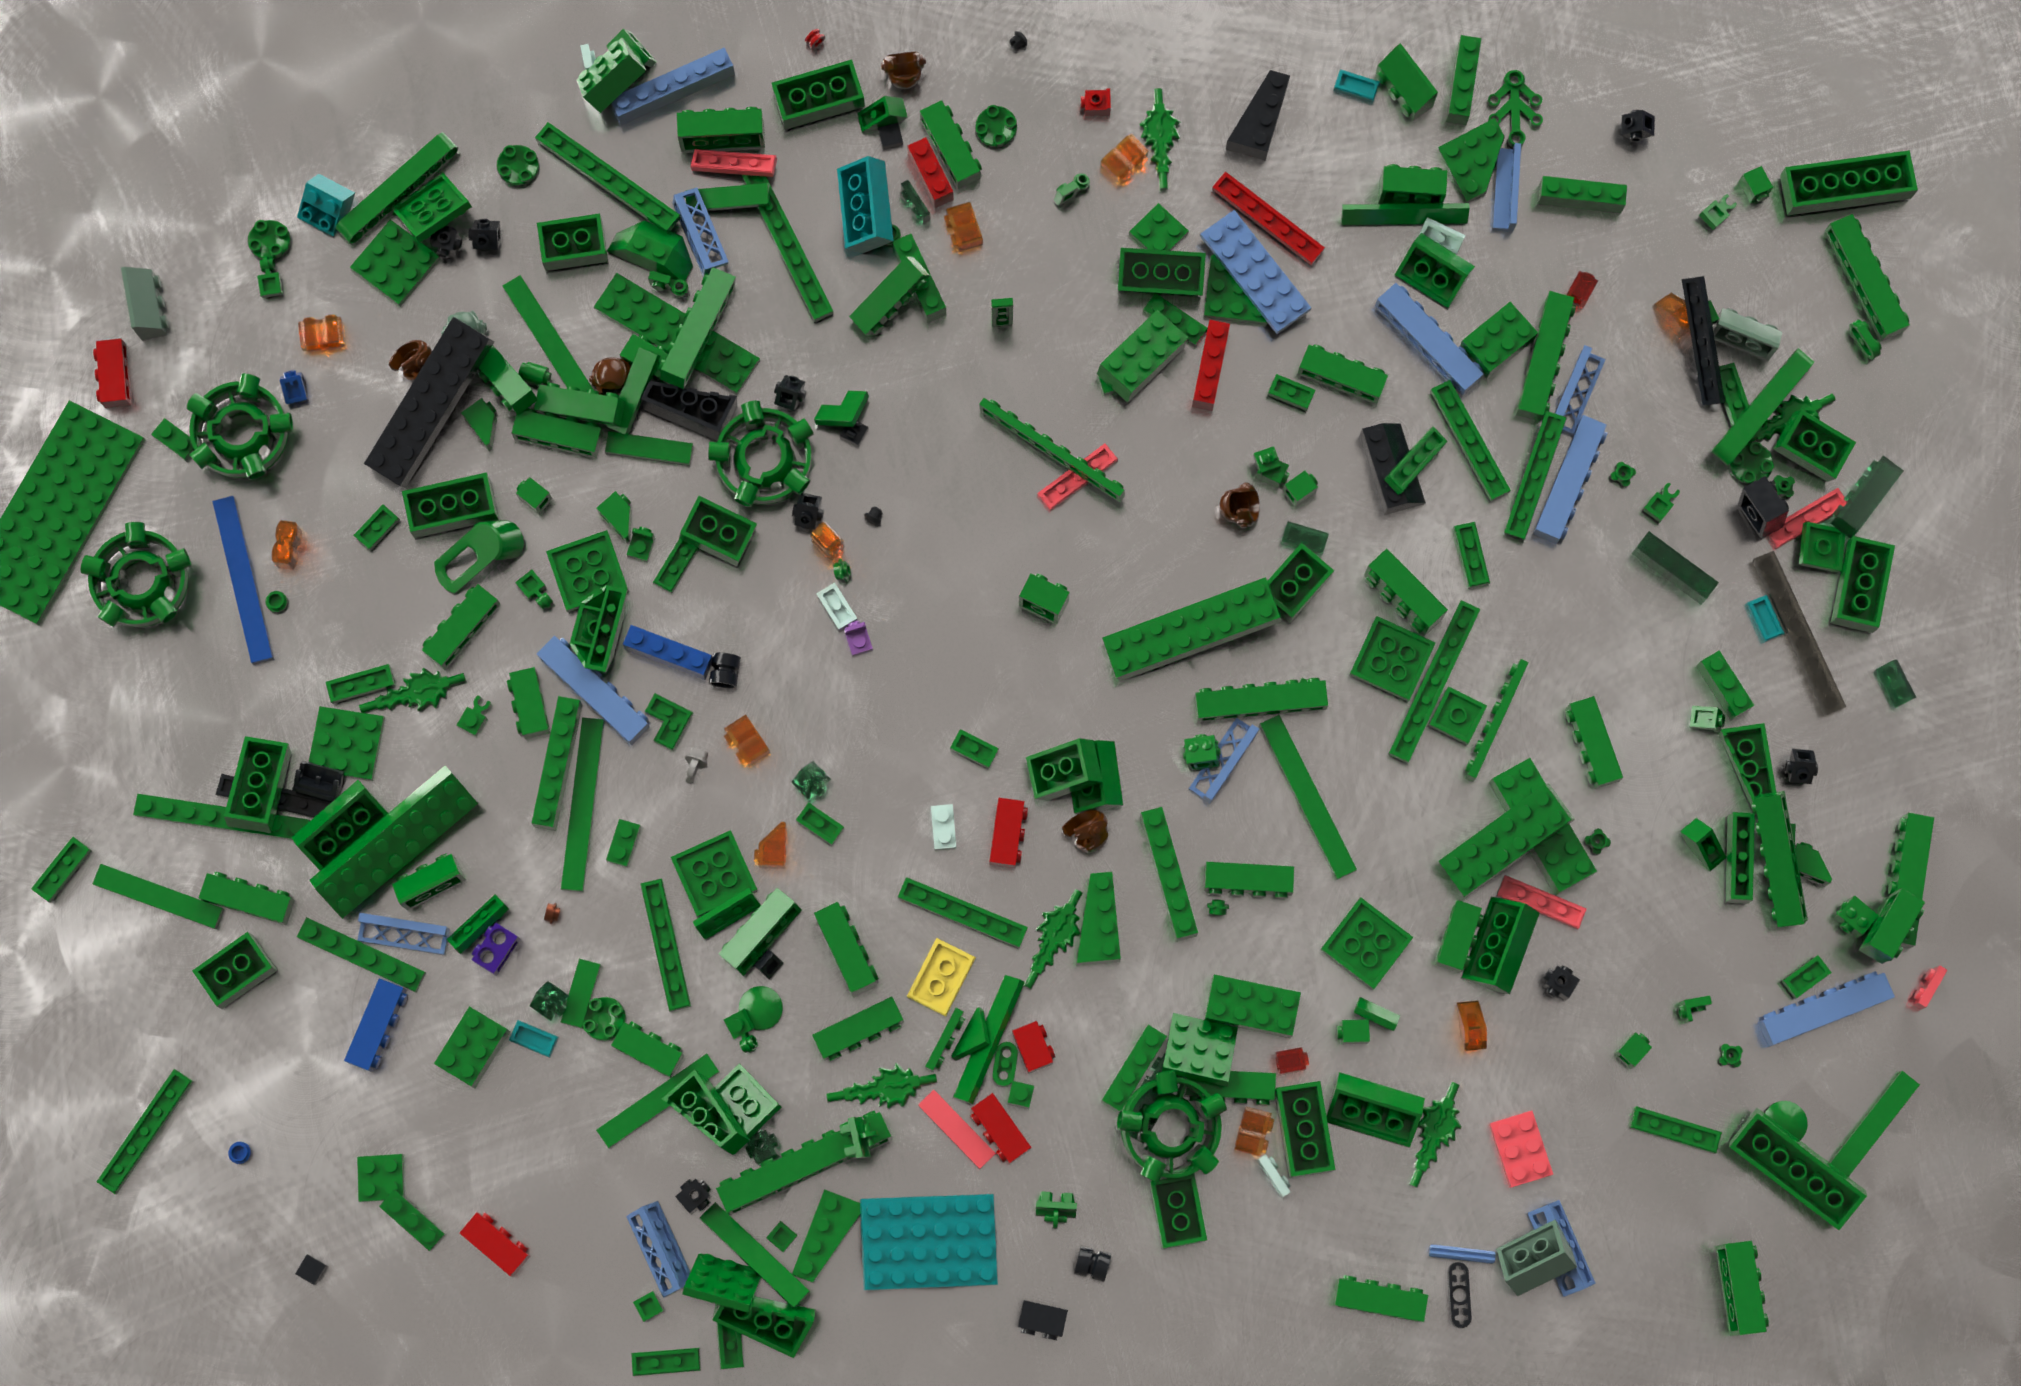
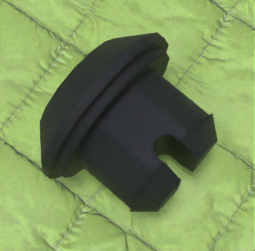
M1015 31V36L1009 40L1010 45L1017 50L1022 45L1026 47L1027 39L1020 31Z
M872 507L870 512L865 513L864 516L871 524L879 525L881 524L880 518L883 513L878 507Z

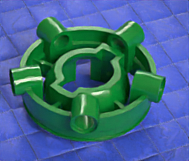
M243 373L241 374L240 381L219 385L204 396L195 393L189 399L186 409L192 412L189 433L194 451L189 455L201 469L208 466L215 472L228 477L253 480L265 475L266 471L283 454L288 440V432H293L291 413H285L277 399L268 390L259 386V377ZM239 395L243 400L260 403L262 398L269 402L277 410L278 414H271L269 419L268 415L256 405L247 402H236L234 396ZM229 398L231 404L223 407L214 416L218 410L216 405ZM248 413L255 421L263 422V431L255 432L248 442L241 445L229 444L219 435L223 426L221 421L226 415L232 417L236 414ZM204 423L207 424V431H206V432H205V431L202 432V428H203V424H204ZM274 435L279 441L272 453L263 460L259 450L264 445L270 449ZM203 438L211 442L218 454H223L228 462L233 463V470L218 466L221 461L205 443H202Z
M757 400L742 404L743 413L733 418L724 427L717 442H709L708 460L716 461V466L723 483L735 495L734 500L741 505L752 507V504L771 505L782 502L795 493L800 495L811 481L807 478L812 462L811 446L808 438L814 435L810 425L805 418L797 422L793 417L782 411L761 408L760 401ZM765 421L775 422V427L766 425ZM781 425L787 427L788 434L798 450L804 447L805 463L796 462L795 452L791 448L790 441L784 436V431L780 430ZM745 426L747 430L764 426L763 429L749 432L741 440L733 437ZM758 438L761 440H776L781 449L779 464L770 471L762 472L760 479L750 476L751 467L745 459L746 448L752 441ZM729 441L737 445L733 455V464L738 469V476L741 480L738 489L730 482L724 471V467H730L731 447ZM775 482H780L781 486L784 485L786 491L774 496L760 497V491H770L771 485Z
M128 522L125 524V532L105 542L94 557L85 555L80 570L81 574L88 575L91 597L96 606L101 610L97 616L99 619L112 627L119 623L140 628L159 623L165 624L177 615V610L183 603L188 589L187 567L192 566L185 548L178 550L165 537L151 531H146L145 523ZM150 543L165 547L172 553L165 555L166 563L161 556L149 551H133L126 554L123 548L127 546L130 549L150 548ZM120 551L123 556L116 561L110 572V577H108L111 567L109 560ZM139 561H146L150 565H159L162 574L155 576L153 585L145 593L132 595L123 589H119L120 579L118 578L121 569L126 570L130 565ZM174 574L177 578L181 577L177 594L171 602L164 596L166 588L173 590ZM101 582L106 583L107 590L101 591ZM111 596L123 608L130 607L133 612L142 613L144 619L128 620L130 615L109 600L105 603L103 598ZM149 612H153L155 615L150 617Z
M1175 1070L1155 1073L1156 1079L1138 1088L1127 1101L1124 1110L1119 1111L1117 1129L1121 1130L1123 1144L1128 1154L1142 1168L1140 1175L1156 1183L1159 1182L1161 1177L1181 1178L1191 1175L1198 1170H1201L1204 1174L1210 1173L1219 1163L1214 1154L1221 1138L1222 1124L1220 1114L1227 1110L1223 1098L1219 1093L1211 1096L1203 1087L1193 1081L1176 1077ZM1151 1088L1153 1093L1159 1094L1152 1097L1154 1100L1153 1104H1143L1138 1112L1133 1111L1138 1100ZM1186 1088L1198 1097L1194 1102L1202 1118L1207 1119V1130H1204V1122L1199 1121L1198 1113L1188 1100L1183 1098ZM1169 1109L1183 1111L1188 1117V1122H1190L1189 1133L1185 1137L1183 1144L1169 1147L1161 1143L1156 1132L1148 1131L1150 1117L1158 1119L1164 1111ZM1129 1132H1136L1137 1139L1147 1144L1144 1149L1153 1156L1166 1159V1164L1145 1154L1140 1158L1132 1146ZM1203 1134H1205L1204 1144H1198L1185 1158L1188 1162L1180 1167L1173 1168V1159L1187 1153L1196 1142L1201 1143Z

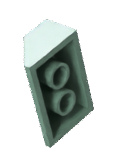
M121 267L131 328L141 340L166 336V328L169 327L166 315H163L162 308H165L163 296L159 294L158 288H161L159 275H155L151 269Z
M1722 308L1718 314L1719 320L1713 326L1714 338L1768 361L1779 348L1782 331H1779L1777 327L1759 323L1757 319L1750 316L1744 317L1739 315L1737 311L1730 308Z
M1556 1220L1496 1249L1505 1282L1517 1296L1577 1268L1573 1251Z

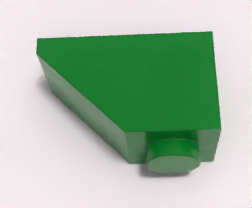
M884 96L857 113L863 133L878 130V127L900 123L908 118L903 98Z
M481 398L461 412V414L488 451L493 449L497 418L494 413L497 411L490 401L485 403Z
M615 491L596 509L626 543H629L632 510L629 506L631 502L624 494L619 495Z
M1694 819L1680 831L1687 846L1709 871L1726 859V855L1713 829L1699 819Z
M1800 842V844H1795L1800 877L1824 886L1829 885L1832 877L1819 851L1814 850L1813 846L1808 843Z

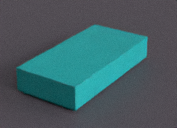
M1340 69L1333 91L1373 103L1380 82Z
M1767 595L1746 603L1763 643L1785 634Z
M517 1020L509 1041L550 1058L559 1037Z

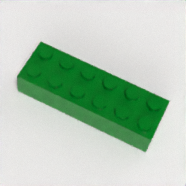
M1910 150L1785 167L1780 175L1787 215L1911 199L1918 191Z
M1531 758L1497 775L1489 782L1506 812L1546 784ZM1570 824L1530 852L1555 896L1597 872Z
M1544 784L1440 859L1439 863L1462 895L1467 897L1575 819L1550 784Z
M1758 1108L1755 1109L1729 1142L1731 1149L1837 1230L1842 1228L1867 1197L1865 1189Z

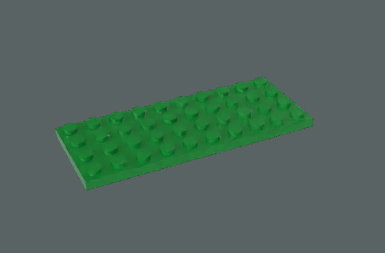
M70 400L68 401L0 518L1 607L39 626L146 439Z

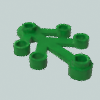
M1518 70L1507 72L1504 77V85L1495 94H1491L1487 100L1489 107L1496 108L1499 106L1501 98L1510 91V99L1496 113L1491 114L1488 121L1496 118L1498 125H1500L1501 119L1511 111L1512 132L1508 136V144L1511 147H1514L1515 144L1512 140L1513 138L1519 139L1521 147L1526 139L1524 132L1520 130V111L1530 120L1529 123L1533 128L1540 127L1543 122V117L1535 113L1519 98L1520 91L1529 99V105L1532 108H1538L1542 103L1541 95L1535 94L1524 84L1525 77ZM1511 79H1516L1518 83H1512ZM1495 98L1497 103H1492L1490 99ZM1532 99H1538L1539 103H1533ZM1537 118L1540 122L1534 123L1533 119Z

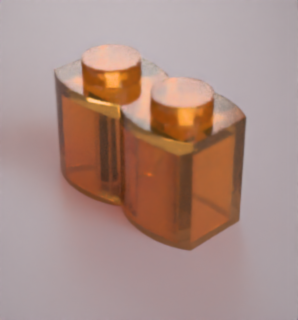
M1130 133L1101 160L1100 165L1117 183L1121 180L1126 181L1133 174L1132 170L1136 166L1141 167L1147 162L1149 150Z
M967 202L947 208L946 215L943 218L946 228H951L953 233L950 235L952 246H957L958 251L961 252L983 245V238L971 203Z
M330 314L326 315L323 319L318 320L314 317H307L303 321L298 322L300 346L303 351H317L346 346L341 317Z
M280 520L275 532L277 541L272 549V561L278 568L294 570L298 562L297 549L302 541V531L296 522Z
M825 521L812 531L810 535L812 538L811 542L829 561L833 559L836 561L844 554V540Z
M746 714L724 728L726 734L723 737L730 747L732 745L736 747L738 752L735 755L741 764L746 763L750 767L770 754L769 748Z
M1245 1106L1234 1150L1260 1157L1261 1153L1266 1154L1269 1143L1268 1140H1265L1267 1131H1272L1274 1119L1271 1118L1272 1113Z

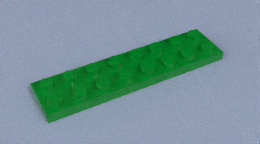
M618 273L615 274L594 305V310L634 334L645 336L654 346L660 345L668 350L671 341L675 342L679 325H684L686 321L684 319L685 313ZM713 330L694 370L738 395L760 362V358Z

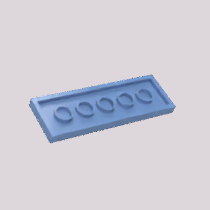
M1235 210L1200 234L1206 245L1276 334L1311 310V306Z

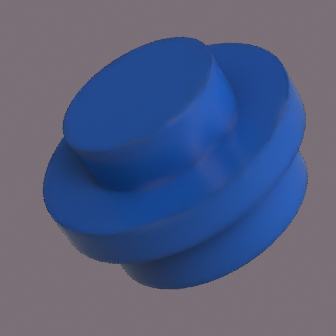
M236 1142L229 1148L228 1156L233 1163L244 1164L251 1157V1148L244 1142Z

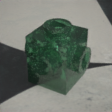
M812 761L798 772L791 783L808 800H811L815 796L821 797L828 790L826 786L831 778Z
M547 981L536 992L530 1007L552 1021L557 1015L561 1016L567 1009L568 1005L565 1003L569 995Z
M759 1129L749 1139L748 1146L745 1147L750 1159L754 1158L759 1166H761L760 1163L770 1158L774 1160L781 1157L777 1149L779 1142L775 1134H771L767 1130Z

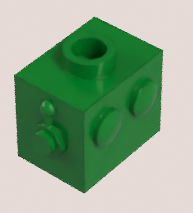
M1199 734L1195 735L1194 738L1184 739L1185 753H1183L1184 760L1186 759L1189 770L1220 767L1219 756L1221 755V749L1218 747L1219 742L1216 740L1215 735Z
M1853 896L1840 905L1841 908L1836 912L1834 919L1841 924L1840 928L1844 932L1852 933L1858 938L1865 935L1867 930H1871L1873 922L1879 915L1858 897Z

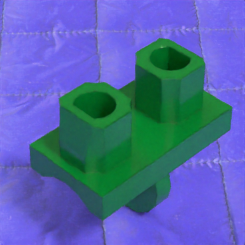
M862 1117L848 1118V1122L839 1126L843 1137L852 1135L853 1144L845 1145L844 1148L846 1157H871L869 1147L874 1146L873 1137L879 1135L878 1131H871L870 1123L864 1124Z
M1042 1191L1039 1201L1036 1202V1216H1045V1222H1053V1229H1057L1058 1222L1067 1223V1218H1076L1077 1203L1074 1201L1073 1193H1062L1061 1202H1052L1053 1193Z

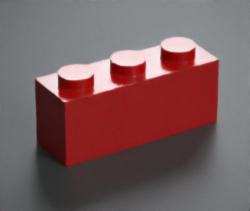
M925 137L907 145L908 156L934 208L953 201V189L927 138Z
M122 338L96 341L93 355L98 369H95V378L99 382V389L96 390L97 401L105 408L131 406L127 344Z
M998 798L989 865L1015 869L1016 863H1021L1022 850H1018L1019 841L1024 842L1025 829H1022L1021 825L1022 820H1027L1028 808L1024 807L1025 801Z
M993 1093L971 1108L973 1112L970 1115L977 1126L981 1124L986 1130L983 1135L990 1145L994 1142L999 1150L996 1153L1003 1163L1007 1161L1011 1164L1031 1150L1032 1147Z
M476 1212L460 1231V1234L509 1276L514 1277L530 1258V1255L527 1253L529 1249L520 1241L517 1243L510 1239L512 1234L501 1226L498 1229L492 1223L495 1220L486 1212L483 1214Z

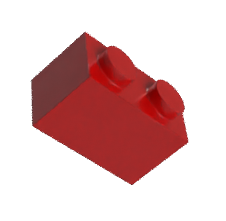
M1035 1021L1012 1030L1028 1074L1053 1064L1052 1059L1056 1056L1052 1046L1046 1045L1044 1038L1047 1037V1033L1043 1024L1039 1026L1038 1022Z

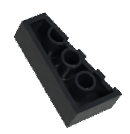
M1273 70L1268 72L1229 136L1226 150L1266 161L1290 75Z
M650 381L641 397V407L643 410L718 441L722 430L730 422L737 408V396L719 395L718 392L712 391L710 393L697 391L695 388L682 389L675 385Z

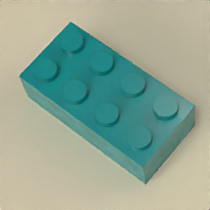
M866 156L837 168L845 249L865 253L893 242L885 161Z

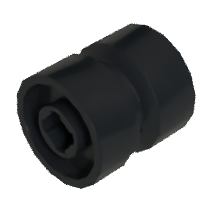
M713 653L712 667L714 670L710 672L709 684L720 688H737L738 674H736V671L740 668L741 657L730 653Z
M1081 1245L1074 1274L1084 1277L1091 1274L1093 1279L1104 1282L1112 1254L1104 1251H1099L1096 1254L1093 1248Z

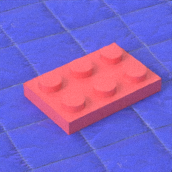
M1533 1111L1489 1124L1510 1188L1553 1175Z

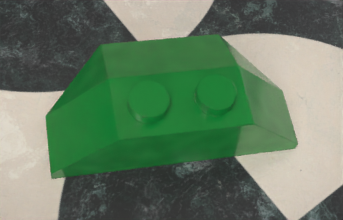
M645 220L616 233L607 250L608 253L643 268L669 275L674 280L682 279L686 281L693 269L683 236L671 231L667 234L656 225Z
M605 585L601 590L580 603L570 646L584 668L603 673L607 672L614 657L622 627L628 590Z

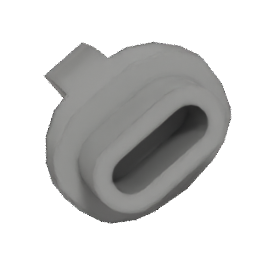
M692 748L690 754L686 755L685 760L689 764L686 782L692 783L698 768L701 769L707 766L706 758L708 753L706 751Z

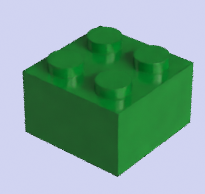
M1030 573L1019 595V606L1058 624L1069 602L1070 592L1067 591V587L1060 583L1054 585L1048 582V578L1038 573L1036 575Z

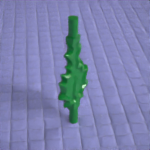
M1156 88L1154 89L1155 104H1153V110L1146 111L1148 117L1140 123V126L1144 128L1141 138H1147L1144 145L1153 143L1151 149L1154 150V154L1151 157V162L1157 163L1155 169L1157 175H1159V188L1161 191L1168 190V165L1172 163L1168 157V151L1171 150L1169 145L1174 146L1173 138L1180 139L1176 125L1181 122L1172 116V110L1166 109L1163 103L1162 89Z
M1831 393L1819 400L1814 399L1811 401L1808 396L1801 399L1791 395L1789 401H1782L1780 403L1782 407L1775 409L1779 415H1773L1771 420L1767 419L1749 442L1760 441L1764 438L1770 440L1776 432L1782 433L1792 414L1801 409L1820 420L1819 411L1822 410V407L1836 401L1835 396Z
M422 668V672L419 674L409 673L410 679L402 678L406 683V687L400 686L398 690L388 688L387 695H380L373 701L360 704L359 708L361 713L377 708L378 710L385 709L386 707L391 710L397 704L402 703L405 705L407 702L409 703L408 707L417 704V711H421L428 704H432L436 708L440 697H446L447 689L451 688L452 685L466 681L465 675L461 673L451 677H442L439 671L432 674L427 669Z
M1075 889L1068 903H1065L1063 907L1055 905L1054 911L1042 913L1045 921L1036 928V931L1042 932L1038 940H1042L1043 943L1039 944L1041 947L1039 953L1032 957L1034 962L1030 968L1031 972L1024 983L1026 988L1032 989L1038 976L1045 971L1047 964L1053 966V956L1055 953H1058V947L1067 952V944L1073 947L1074 936L1081 934L1076 924L1080 918L1075 914L1077 910L1075 907L1083 894L1081 891Z
M895 1063L892 1070L878 1068L881 1075L872 1076L873 1082L868 1081L866 1085L853 1083L852 1087L844 1088L843 1091L827 1093L826 1095L828 1102L844 1099L845 1101L852 1102L855 1099H859V1103L863 1104L870 1098L874 1101L879 1097V1107L884 1103H887V1108L892 1107L896 1103L904 1106L910 1095L916 1096V1089L921 1088L920 1085L937 1083L936 1074L920 1077L919 1075H913L910 1068L905 1071L899 1064Z
M1451 1082L1446 1096L1441 1101L1433 1100V1106L1423 1108L1425 1116L1420 1120L1418 1127L1423 1128V1132L1419 1137H1424L1425 1139L1421 1141L1423 1144L1422 1149L1415 1154L1417 1161L1414 1168L1416 1169L1409 1184L1413 1187L1418 1188L1423 1173L1430 1168V1161L1437 1162V1149H1441V1142L1449 1147V1139L1455 1141V1131L1462 1127L1456 1118L1459 1110L1454 1107V1098L1460 1086L1457 1083Z

